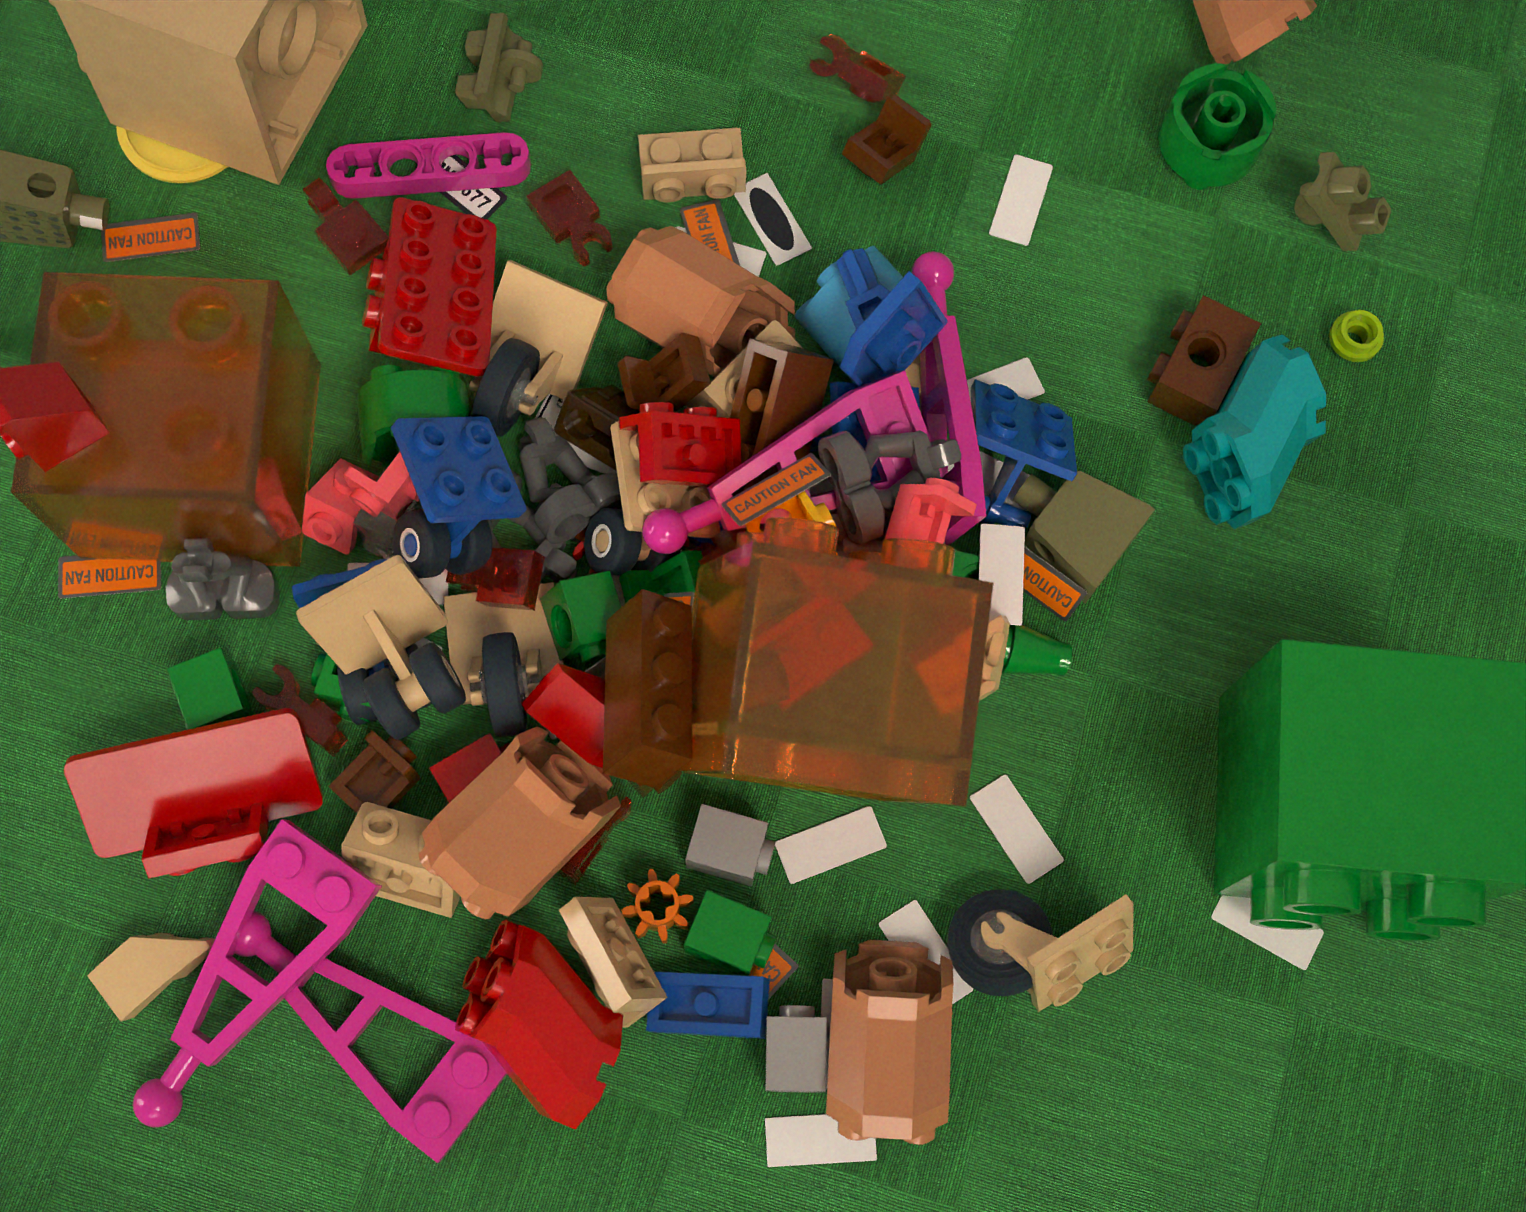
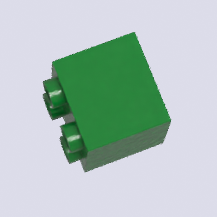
M1281 639L1219 697L1214 895L1250 898V924L1272 929L1315 930L1323 927V915H1355L1361 913V909L1366 910L1367 936L1395 941H1434L1440 939V927L1470 928L1486 925V901L1526 888V663Z

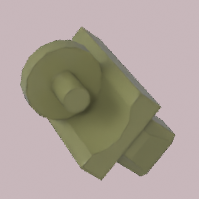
M491 13L487 29L468 31L465 43L466 56L474 66H479L478 73H465L458 76L455 89L456 96L466 108L486 109L496 122L510 121L515 94L523 92L525 83H534L540 80L544 67L542 61L531 53L532 43L524 40L523 37L515 34L508 27V17L505 13Z
M1335 152L1320 153L1317 160L1320 166L1319 175L1314 183L1307 182L1301 186L1300 194L1295 201V213L1299 220L1306 225H1325L1342 251H1357L1362 235L1382 234L1385 231L1391 207L1384 197L1367 198L1371 182L1370 175L1363 165L1345 167Z

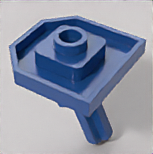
M864 249L846 250L843 252V256L837 260V268L850 297L849 300L845 301V304L856 328V331L850 337L840 368L856 387H861L896 371L906 370L948 323L947 319L922 281L910 271L890 292L880 284L868 253Z

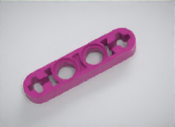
M491 133L348 144L340 146L331 152L327 158L326 169L333 189L345 198L355 199L510 187L520 184L527 178L531 170V160L527 143L520 136L514 133ZM484 154L485 168L480 169L477 155ZM512 154L511 165L502 166V155ZM452 155H462L469 160L467 167L460 172H448L441 167L443 161ZM400 159H411L417 163L415 171L408 176H396L390 172V167L393 163ZM374 163L379 164L382 176L375 177ZM357 165L359 169H356L355 177L346 178L345 174L348 173L349 166Z

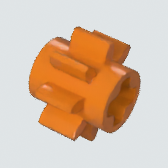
M649 869V882L641 888L636 884L628 883L627 889L635 897V905L623 908L622 915L626 918L639 917L641 922L635 932L637 938L641 939L644 937L648 930L657 931L661 942L665 944L668 940L667 930L674 925L681 929H688L689 923L685 917L680 915V908L689 907L694 903L693 895L688 894L678 896L676 889L680 883V875L676 873L667 883L659 881L654 869ZM655 893H662V898L665 902L674 901V905L667 907L665 910L666 918L661 920H655L651 911H642V907H647L651 904L650 895Z

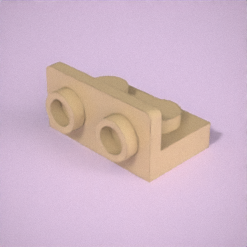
M740 128L638 135L644 200L656 199L660 202L668 203L678 201L683 197L706 195L711 198L722 199L738 192H746V162L743 158Z
M370 802L363 803L341 845L342 858L382 885L376 895L377 897L452 918L460 895L441 877L427 871L420 863L418 855L425 846L422 832L432 820Z
M574 897L559 909L568 927V939L577 951L592 979L597 994L605 1006L612 1009L613 1013L623 1014L622 1028L631 1026L668 998L613 898Z

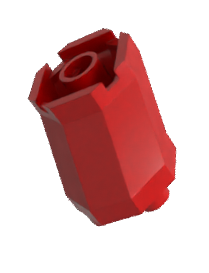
M504 919L493 936L486 958L476 956L467 970L463 981V989L470 991V994L458 1015L455 1030L483 1042L539 1114L576 1129L600 1101L606 1087V1083L596 1079L602 1063L614 1067L621 1051L623 1014L613 1013L612 1009L603 1006L544 934Z

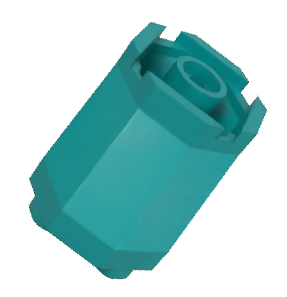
M1283 334L1262 341L1245 356L1216 415L1208 417L1192 430V442L1183 447L1184 462L1188 470L1197 476L1205 495V511L1209 519L1216 525L1227 522L1235 530L1251 524L1270 513L1302 448L1326 433V420L1316 424V410L1326 407V392L1309 353L1301 347L1291 350L1286 348L1284 345L1290 339Z

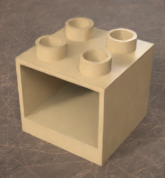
M48 0L56 8L77 52L78 64L81 70L87 73L111 124L277 185L281 183L368 26L362 0Z

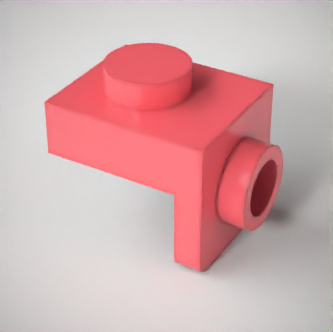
M400 452L377 482L352 466H349L343 474L352 491V494L349 496L350 500L374 517L383 512L395 521H398L413 500L416 502L420 501Z
M340 458L306 493L302 532L317 542L348 555L355 548L358 526L369 514L350 500L349 496L352 494V491L343 474L349 466H352L375 482L380 477Z
M927 478L925 484H900L882 549L920 569H936L951 516H974L977 504L958 494L959 486L944 479Z

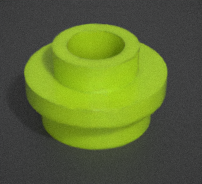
M1355 310L1343 313L1335 320L1330 329L1329 339L1332 348L1340 357L1352 362H1364L1373 358L1381 349L1384 333L1380 320L1374 314L1365 310ZM1347 333L1357 334L1361 338L1362 344L1353 341Z

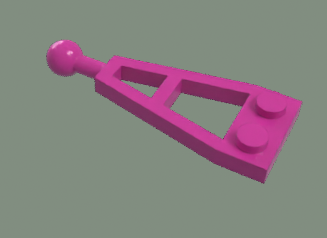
M931 251L922 254L915 260L911 273L922 281L948 323L920 353L921 415L931 441L937 439H944L946 441L948 427L949 439H955L959 445L961 460L954 463V467L949 472L948 466L941 468L944 474L941 476V479L959 486L958 494L977 504L974 516H951L944 540L947 547L986 517L982 463L955 316L947 315L945 291L953 282L954 267L946 255Z
M905 370L896 371L848 391L709 485L707 489L711 500L680 513L669 508L657 509L650 513L645 519L642 528L643 538L647 546L657 553L670 554L676 552L684 545L689 533L717 521H720L723 529L727 531L745 528V525L738 526L721 504L732 498L733 492L775 464L778 471L796 462L797 459L794 451L854 411H856L867 442L872 435L916 432L919 430L926 433L931 442ZM878 457L875 464L881 480L870 483L876 489L890 488L913 469L910 459ZM939 468L940 476H943V471ZM808 489L805 490L814 506L824 502L828 510L837 509L834 490L810 495ZM774 509L762 518L760 524L788 519L789 511Z
M282 819L247 868L171 1036V1040L182 1048L161 1078L145 1082L135 1093L133 1111L137 1119L144 1125L154 1128L163 1127L173 1122L182 1109L183 1097L181 1090L198 1065L202 1062L210 1067L216 1065L350 934L382 885L291 821ZM266 883L328 925L270 983L233 957L239 936L245 924L252 916ZM224 979L251 998L252 1001L212 1040L199 1029L220 983Z
M254 910L239 936L234 954L243 957L256 955L279 974L297 957L271 936L272 930L268 919L262 913ZM326 958L285 997V1000L388 1124L437 1163H440L507 1075L506 1071L483 1042L455 1030L456 1022ZM315 972L364 996L338 1031L302 990L303 986ZM383 1006L455 1042L404 1109L351 1048Z

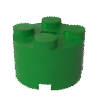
M1214 63L1201 66L1183 78L1168 107L1158 132L1160 149L1170 168L1181 176L1189 187L1195 190L1225 186L1242 179L1254 167L1272 133L1276 117L1274 96L1260 77L1246 69L1241 74L1228 70L1229 64Z
M381 365L370 371L371 380L365 383L357 393L362 460L371 467L372 459L382 463V472L387 469L400 452L391 430V426L398 418L470 417L468 388L464 381L460 379L459 372L434 366L427 370L404 371L403 368L397 365Z

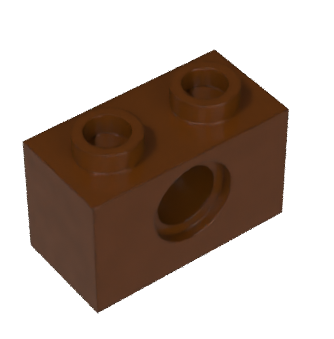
M1203 295L1194 313L1183 309L1169 338L1178 343L1171 356L1161 352L1147 380L1156 385L1147 402L1196 427L1208 417L1214 416L1261 323ZM1189 355H1198L1204 358L1209 366L1202 367L1192 362Z

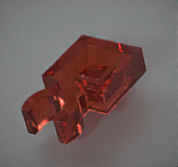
M570 169L526 196L529 208L556 244L568 237L571 238L573 255L582 266L586 267L590 264L589 253L584 248L586 243L596 241L603 246L607 253L613 250L611 235L607 228L594 222L600 218L599 207Z

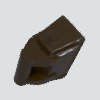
M614 385L603 389L591 387L569 390L559 412L554 432L617 471L611 425L617 422L620 417L640 413V410L630 408L624 391Z

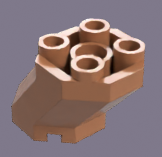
M1193 0L1210 53L1216 63L1229 64L1232 60L1236 62L1286 32L1289 29L1287 22L1297 16L1301 21L1317 7L1314 0Z
M673 226L659 230L650 227L640 231L632 241L607 285V300L614 305L615 319L641 337L661 348H665L681 333L699 337L707 371L712 379L748 345L749 339H754L773 320L778 321L795 339V329L788 326V312L795 315V303L791 298L771 282L754 275Z
M537 726L518 734L505 751L442 809L422 832L425 846L418 854L422 866L433 875L441 877L461 896L466 909L473 915L483 919L491 918L495 912L510 916L527 905L538 891L610 820L621 806L617 795L610 800L607 797L606 792L613 784L610 776L603 774V768L588 764L561 740L556 746L544 741L549 731Z
M868 940L859 944L858 955L846 959L847 949L835 953L826 1115L838 1122V1133L849 1140L885 1138L900 1139L917 1145L926 1144L935 1138V1128L948 1122L954 985L952 960L940 955V965L928 959V948L917 942Z

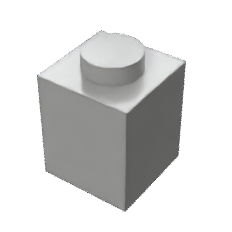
M701 804L685 859L686 868L752 887L756 872L767 875L776 841L765 839L769 823Z
M798 1005L779 1006V1017L767 1016L766 1092H826L827 1017H814L815 1007Z

